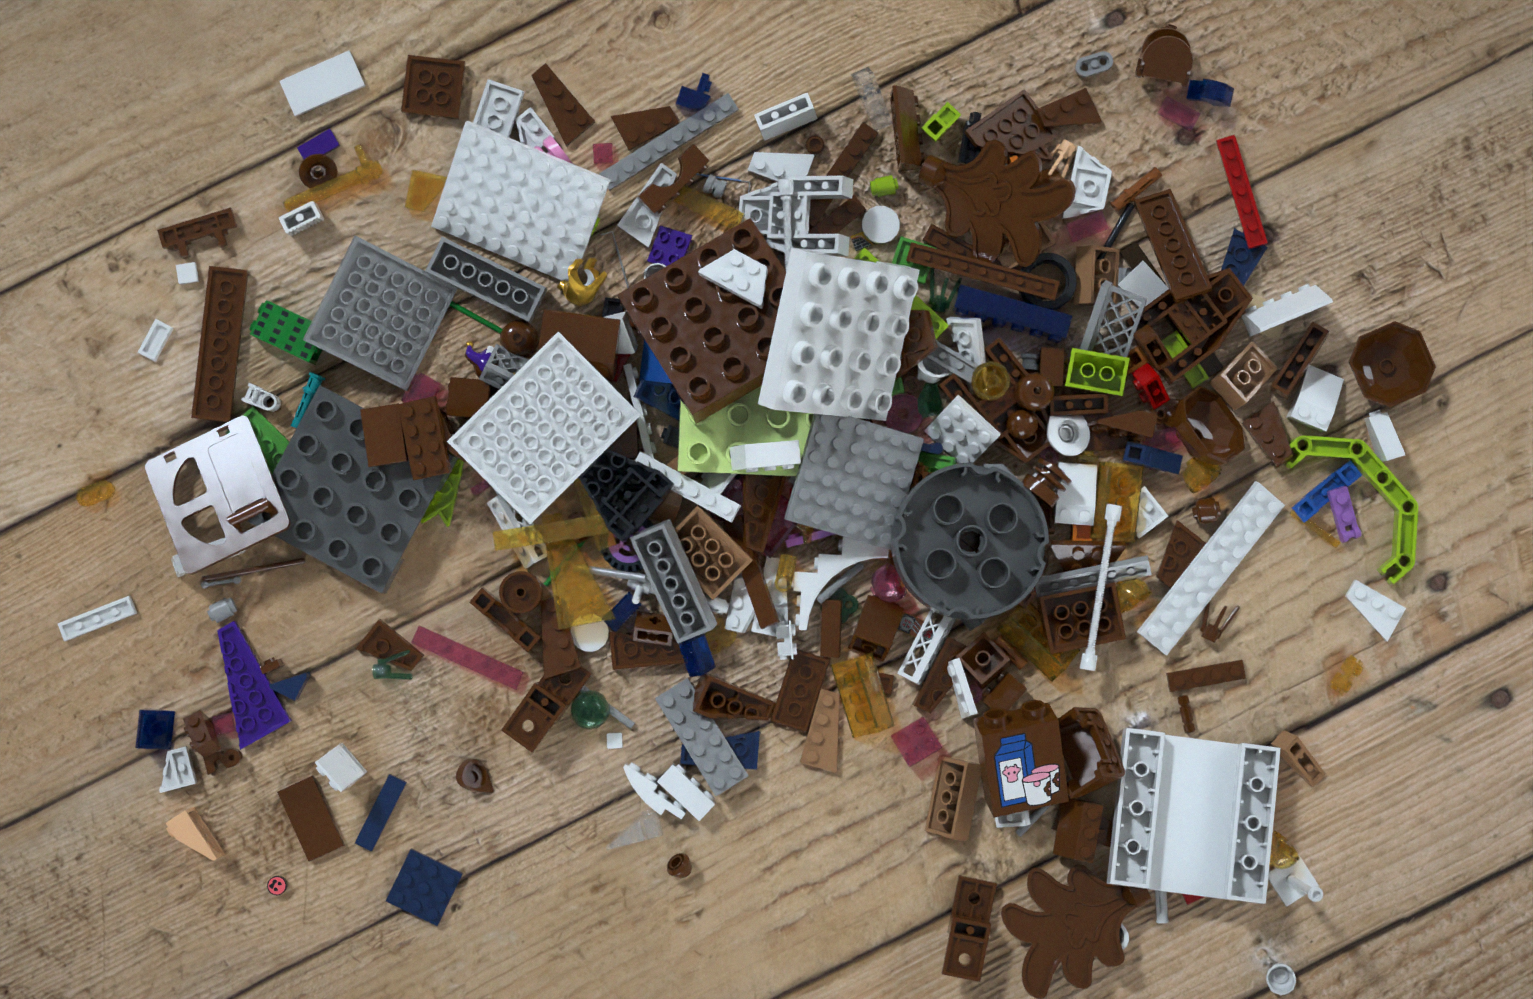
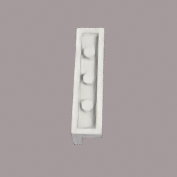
M501 495L496 496L487 503L525 569L551 555L533 522L529 524L524 518L522 522L517 521L515 513L518 512L511 505L507 504ZM525 529L531 532L532 539L526 537ZM535 546L540 547L543 553L539 557L534 550Z
M932 610L929 611L898 671L899 675L919 685H922L945 637L948 636L956 621L955 618L944 616L940 623L934 625L932 617L935 612ZM932 629L934 635L932 640L925 642L924 632ZM923 646L925 651L923 657L916 659L914 653L916 648ZM914 663L916 671L913 676L904 673L907 665Z

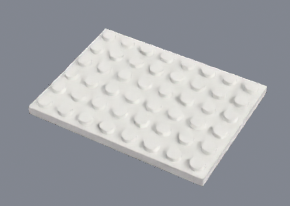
M466 121L431 227L562 281H569L568 268L575 259H583L611 180L475 123Z
M557 332L447 442L531 524L641 414Z

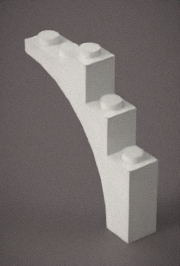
M843 536V540H839L838 551H842V555L819 554L818 558L815 557L814 569H818V573L794 572V575L790 577V587H794L793 591H801V595H797V606L800 607V614H796L795 626H799V630H807L809 615L814 601L833 576L844 568L860 561L873 558H888L889 549Z

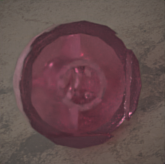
M886 563L875 570L871 579L872 586L870 587L875 597L878 596L885 602H895L907 595L906 587L901 586V579L892 564L888 565Z

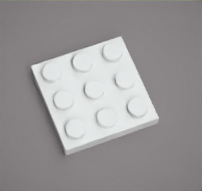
M959 395L924 430L936 443L942 444L943 449L951 457H956L959 464L973 463L1001 435Z

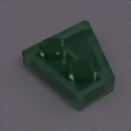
M926 382L917 399L918 411L922 415V419L937 416L944 410L937 383Z

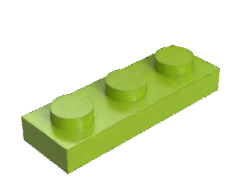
M1177 330L1161 340L1172 359L1188 347ZM1197 364L1183 375L1192 389L1209 378L1200 364Z

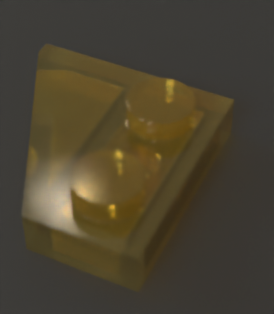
M412 170L405 208L425 212L444 188L447 177Z

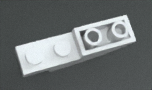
M632 762L630 765L628 763L624 765L623 768L628 780L646 804L660 815L666 809L680 819L683 818L686 813L684 806L676 800L673 803L667 799L669 796L663 791H655L658 785L655 782L657 778L649 773L643 774L640 772L641 768Z

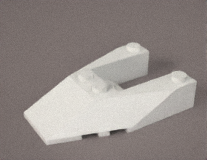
M845 176L789 177L788 179L794 180L793 196H791L790 200L791 247L822 252L832 256H848L850 237L841 234H808L811 199H852L853 179ZM778 182L764 189L760 188L740 196L738 225L751 218L768 245L785 253L784 202L779 194Z

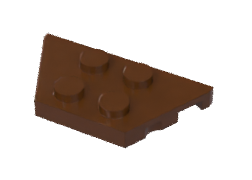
M1108 411V413L1080 414L1087 421V424L1114 416L1112 411ZM1089 427L1090 439L1083 452L1125 449L1129 439L1126 436H1122V438L1113 437L1111 432L1107 431L1098 433L1092 431L1093 428Z
M1051 540V548L1063 571L1067 572L1101 565L1103 549L1105 547L1104 542L1106 541ZM1125 541L1111 542L1112 547H1110L1111 552L1108 563L1117 561L1126 549Z

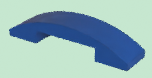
M1349 460L1302 497L1292 507L1293 511L1305 523L1321 507L1329 502L1327 491L1341 486L1348 487L1361 477L1362 474L1352 461Z

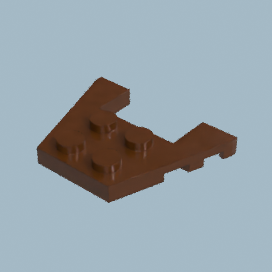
M927 310L910 311L909 330L904 338L901 351V366L896 374L895 381L938 348L930 312Z

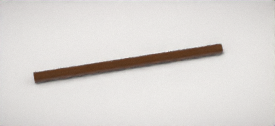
M305 558L202 576V580L212 581L304 564Z

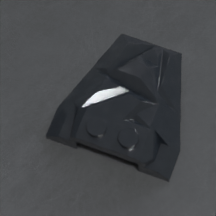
M606 449L579 476L598 513L602 516L607 529L622 542L645 524L665 501L666 495L674 486V483L661 471L631 460L609 449Z

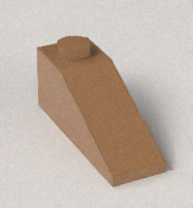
M1283 730L1271 743L1273 747L1281 748L1280 756L1311 787L1314 788L1326 774L1298 736Z

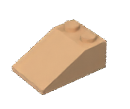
M194 806L166 822L168 826L166 829L171 837H175L176 840L209 859L215 861L225 855Z

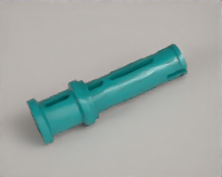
M309 372V380L307 385L303 387L304 394L290 426L298 427L322 381H325V377Z

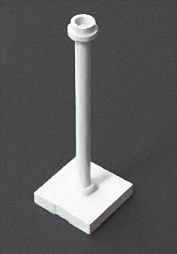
M1298 853L1293 854L1284 862L1269 870L1268 880L1286 907L1308 894V898L1313 902H1318L1323 898L1322 889L1318 887V883Z

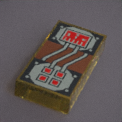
M903 612L897 630L916 638L924 620ZM932 629L925 631L923 634L925 642L932 640L934 636Z

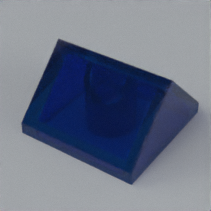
M152 708L140 709L135 748L171 749L175 711Z

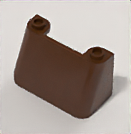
M1074 707L1058 718L1062 752L1073 778L1067 782L1070 798H1079L1117 781L1125 775V769L1099 710L1096 708Z

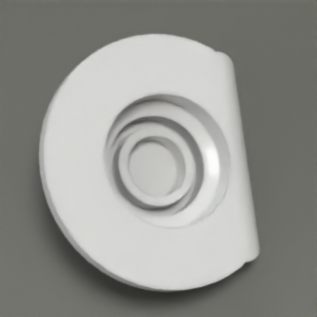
M1080 414L1050 416L1047 424V437L1051 446L1064 456H1075L1082 453L1090 439L1087 421Z

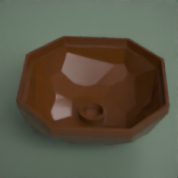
M1396 321L1359 336L1349 359V365L1363 397L1389 408L1425 393L1436 368L1421 331Z
M1199 386L1179 401L1173 419L1174 427L1176 429V436L1182 441L1191 456H1195L1207 464L1222 465L1228 463L1245 449L1242 426L1220 395Z

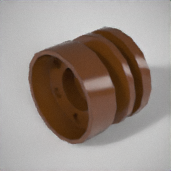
M1039 458L1037 463L1042 469L1034 465L1032 469L1037 476L1034 477L1027 474L1022 483L1024 484L1023 486L1032 492L1036 499L1053 508L1060 498L1055 489L1065 492L1066 488L1061 482L1069 486L1072 481L1058 466Z

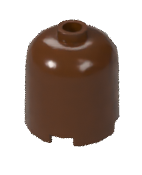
M1033 373L1025 375L1015 386V401L1024 410L1030 412L1041 411L1050 404L1054 397L1053 383L1043 374Z

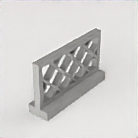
M1105 280L1100 287L1080 349L1093 351L1094 346L1101 343L1105 354L1111 355V353L1119 350L1122 357H1128L1134 339L1133 334L1137 331L1148 298L1113 286L1112 282ZM1112 293L1120 294L1123 301L1115 304L1111 298ZM1133 299L1141 302L1140 308L1134 311L1129 304V301ZM1125 303L1129 313L1121 316L1117 306ZM1113 309L1117 318L1109 321L1106 311ZM1131 315L1134 325L1127 328L1123 319ZM1119 321L1123 330L1115 333L1111 324ZM1107 326L1111 335L1103 338L1100 329ZM1125 333L1128 343L1121 345L1117 336ZM1113 338L1117 347L1109 350L1105 341Z
M496 344L479 379L501 389L523 367H517L515 362L518 361L524 366L529 359L514 355L503 346ZM497 351L504 354L505 358H500ZM508 362H509V364L511 365V367H510V368H506L503 363H508Z

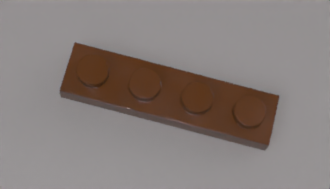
M1242 659L1166 673L1169 692L1246 679Z

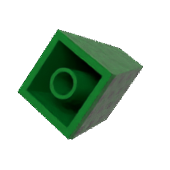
M268 300L262 303L258 309L259 316L257 320H254L250 326V335L316 365L323 350L303 340L312 321Z

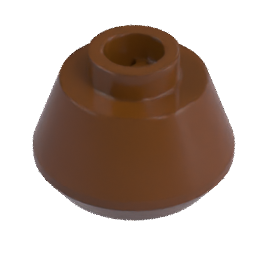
M685 853L674 855L667 864L668 874L680 879L689 876L692 870L689 856Z

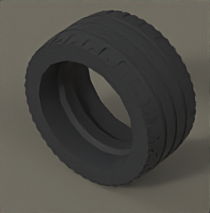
M1041 253L1033 264L1022 267L1020 271L1031 273L1036 266L1041 264L1057 266L1063 272L1066 279L1063 293L1055 301H1043L1032 294L1021 291L1019 293L1030 307L1039 311H1054L1063 307L1072 298L1077 284L1076 274L1070 262L1064 257L1055 253Z

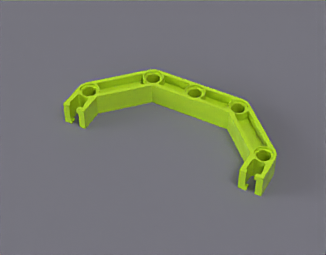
M1305 435L1292 439L1289 445L1293 452L1296 453V456L1292 461H1288L1285 464L1288 469L1293 468L1305 456L1350 459L1394 510L1392 555L1377 571L1383 575L1393 565L1397 572L1392 577L1387 578L1386 581L1388 584H1395L1415 564L1419 508L1417 501L1363 440ZM1300 440L1304 441L1306 444V447L1303 451H1301L1298 448V442ZM1354 444H1357L1360 448L1358 454H1354L1352 451ZM1379 473L1385 476L1383 483H1380L1377 479ZM1405 502H1408L1410 505V510L1408 512H1405L1403 510V504ZM1402 556L1407 559L1405 566H1401L1399 563Z

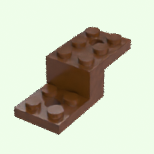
M581 666V669L568 673L571 679L567 684L561 682V675L545 680L543 675L538 683H534L501 731L533 753L553 724L561 719L592 673ZM526 720L533 722L534 727L531 731H526L523 727Z
M958 875L947 931L949 937L941 972L942 975L980 982L991 930L990 916L997 886L996 882ZM977 893L979 901L971 903L969 901L970 894ZM963 953L970 956V960L966 964L959 961V957Z

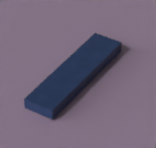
M392 774L388 775L355 844L371 852L373 851L407 784L406 781Z

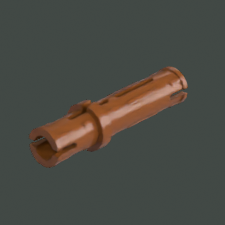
M1154 167L1130 188H1125L1119 197L1110 202L1112 208L1119 212L1129 202H1134L1139 194L1162 177L1161 172Z

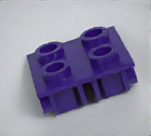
M660 225L647 261L654 264L670 265L688 253L689 244L692 243V235Z

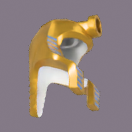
M589 258L584 265V271L588 277L586 284L580 281L577 269L583 262L582 259H575L568 268L569 281L563 280L558 284L557 288L563 291L570 303L577 306L590 303L607 277L605 271L599 276V272L594 269V265L597 262L595 258Z

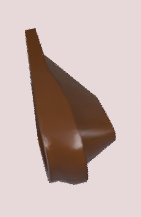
M466 759L463 761L456 772L457 783L469 791L494 793L490 777L482 762L477 759Z

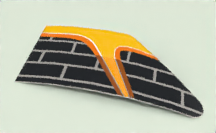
M863 232L850 236L856 251L875 244L867 239Z

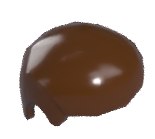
M1017 410L1009 415L1007 430L1011 436L1019 439H1028L1035 435L1038 429V419L1034 413L1027 410Z

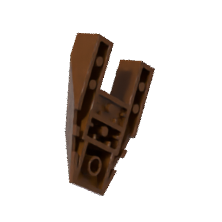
M1230 268L1207 275L1212 286V291L1175 303L1168 289L1144 307L1137 331L1147 324L1151 327L1168 315L1190 343V346L1175 356L1170 364L1159 370V373L1169 386L1221 346L1252 301V296ZM1132 317L1125 321L1127 328L1134 325Z
M999 337L985 348V355L1006 380L1002 385L979 403L955 373L939 384L938 388L950 403L957 395L962 397L1001 434L993 443L1022 462L1028 463L1050 445L1047 437L1049 418L1045 408L1038 412H1032L1038 419V429L1035 435L1028 439L1015 438L1007 430L1009 415L1017 410H1024L1016 403L1014 391L1018 381L1029 373Z

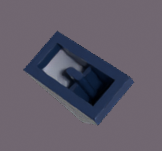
M310 672L270 684L269 686L274 691L294 701L298 700L310 677Z

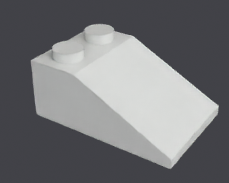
M1310 365L1304 373L1286 418L1319 432L1327 431L1344 379Z
M1058 462V467L1065 472L1072 482L1069 486L1061 482L1066 488L1065 492L1058 489L1055 490L1060 498L1054 505V522L1093 526L1097 465Z

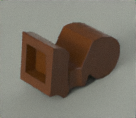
M236 748L227 750L225 753L224 751H217L206 758L203 757L208 775L216 772L218 769L217 760H220L226 768L238 765L243 758L241 751Z

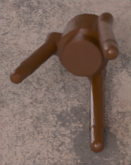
M1208 603L1205 607L1203 623L1200 631L1203 632L1201 637L1215 643L1236 615L1240 606H1236L1219 629L1218 626L1227 606L1223 607L1214 625L1209 623L1206 626L1210 603Z

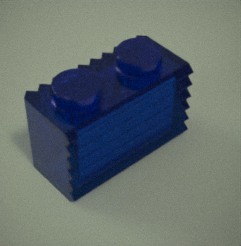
M630 591L602 619L613 631H618L626 623V620H629L634 615V612H637V609H640V606H642L641 601L638 604L632 602L633 594Z
M704 633L678 643L690 677L705 675L716 668Z

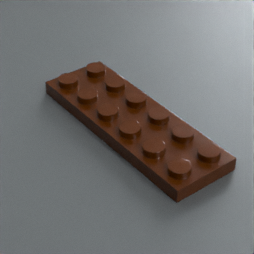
M1167 189L1134 200V205L1174 302L1176 303L1212 291V286L1172 190Z

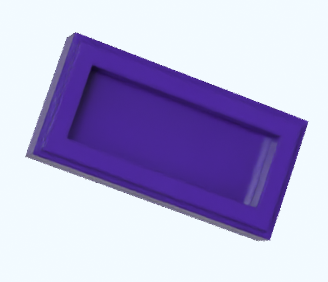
M328 129L297 147L302 158L305 159L313 154L326 155L340 147V144L332 130Z

